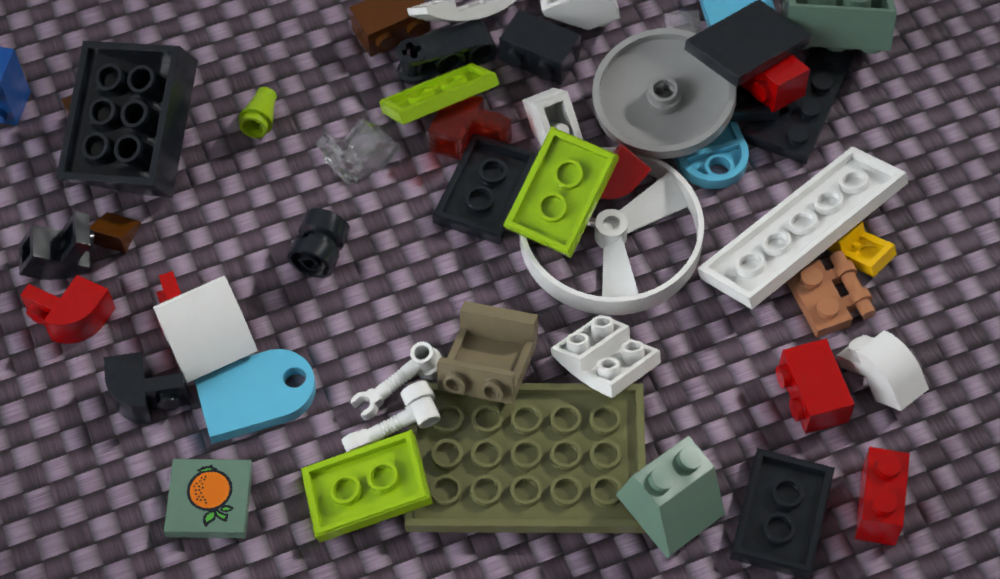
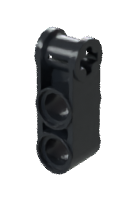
M481 19L469 20L463 24L438 29L432 33L401 41L396 49L397 58L400 61L397 67L398 77L407 84H418L469 63L484 65L495 58L498 49L485 22ZM408 48H410V55H407Z

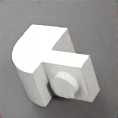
M885 330L874 338L863 334L861 337L853 339L848 347L836 355L841 368L866 377L876 402L902 411L929 390L921 367L914 355L903 342Z

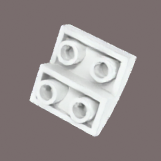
M225 276L153 307L166 340L171 346L187 383L258 351Z
M603 315L593 318L590 322L551 347V355L564 368L589 387L610 398L615 397L661 363L660 350L645 345L640 341L630 339L629 325Z

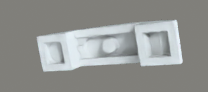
M432 0L407 8L409 16L425 21H469L498 13L517 0H477L456 7L455 0Z

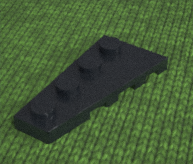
M817 47L804 62L810 68L805 96L779 109V120L751 121L741 132L746 143L807 165L852 66L855 52L849 50L834 52L825 47Z

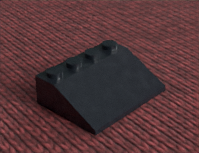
M83 41L56 178L62 181L138 195L173 197L198 60L180 46Z

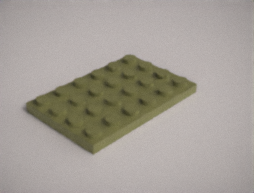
M430 383L435 394L433 401L441 419L438 423L428 428H419L417 422L409 425V430H412L416 436L433 504L405 513V532L646 533L616 496L632 475L646 466L643 383H632L613 398L596 391L585 383H521L513 405L438 390V383Z

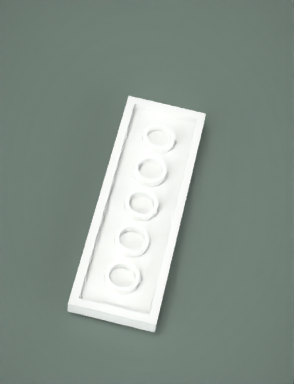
M853 146L699 266L697 269L700 279L750 309L755 308L907 185V173Z

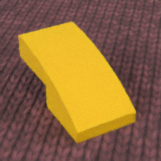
M863 221L828 248L831 253L843 251L847 260L853 261L859 271L873 278L897 255L895 244L865 232Z

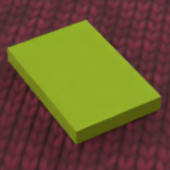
M469 63L381 99L379 104L383 114L404 125L500 84L496 73Z
M551 126L503 226L512 232L571 258L613 173L619 156Z
M412 430L301 468L315 538L320 543L433 504L416 436Z

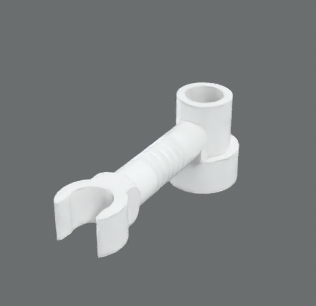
M427 342L416 343L410 351L411 360L377 387L355 394L350 403L354 408H357L363 402H370L369 407L361 413V417L364 421L374 418L378 408L383 405L384 400L415 375L424 380L436 379L437 363L439 358L442 357L440 352Z
M423 380L412 383L401 391L400 395L406 406L405 410L369 429H362L343 437L341 441L346 452L378 442L417 422L419 428H428L438 423L441 417L434 404L435 394L429 381Z

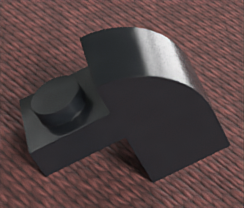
M75 211L61 231L32 225L19 244V275L43 280L73 278L86 272L90 268V250L94 242V232L90 230V214Z
M143 352L104 357L105 383L117 411L124 418L139 424H153L152 410L171 411L179 406L190 405L189 389L183 373L150 378Z

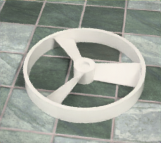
M601 147V148H603V149H605V150H608V151H610V152L613 153L614 150H615L617 147ZM636 155L652 169L648 174L659 180L622 209H606L600 212L596 219L590 218L587 225L595 227V242L603 248L602 296L577 291L556 280L534 257L527 238L519 235L521 254L525 265L535 281L558 301L572 308L599 315H626L645 311L675 295L690 279L698 264L704 236V217L700 202L693 188L669 164L660 159ZM688 208L694 220L697 237L692 255L683 268L670 280L655 289L639 294L624 245L627 234Z

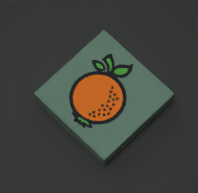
M173 459L164 526L165 536L183 538H246L253 472L252 460Z

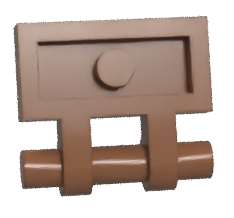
M836 251L830 255L829 259L834 266L833 269L826 271L821 260L818 259L810 262L787 281L816 338L850 327L853 318L849 312L858 310L863 319H869L876 314V310L871 303L873 300L868 288L862 287L856 276L858 273L853 261L847 260L843 251ZM843 283L849 295L840 297L834 285Z

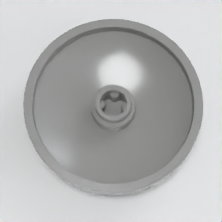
M658 28L643 31L626 38L604 57L593 80L592 98L594 111L605 134L618 146L622 143L634 154L656 159L677 158L692 154L706 147L727 127L736 105V87L684 50L686 40L696 35V33L676 28Z

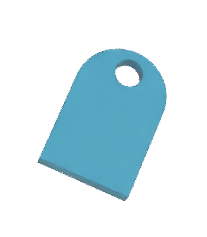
M731 121L724 131L709 145L692 154L674 158L682 176L690 183L706 189H721L733 185L744 175L748 164L749 149L737 122ZM714 165H722L727 168L728 172L725 174H715L709 168Z
M273 349L243 357L194 380L212 444L297 419L311 406L316 393L315 378L310 364L301 355L284 349ZM292 375H302L306 378L305 382L299 387H289L285 384L286 380Z

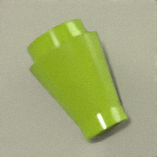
M269 87L258 88L254 97L239 114L240 130L248 137L262 138L272 130L274 107L277 99V94Z

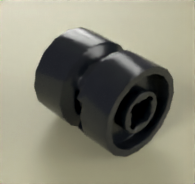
M322 208L307 210L298 230L299 235L295 237L287 255L288 262L299 272L311 277L326 278L331 276L339 259V251L342 250L350 232L349 224L341 216L330 210Z

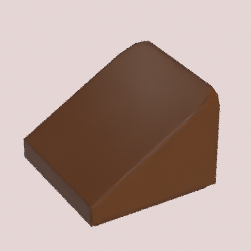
M106 212L90 226V230L94 232L93 244L126 253L141 223L138 220Z

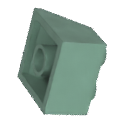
M689 435L632 475L616 494L667 558L725 515L715 466Z

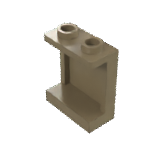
M464 301L460 309V330L448 357L439 358L437 363L438 390L513 405L538 343V315Z

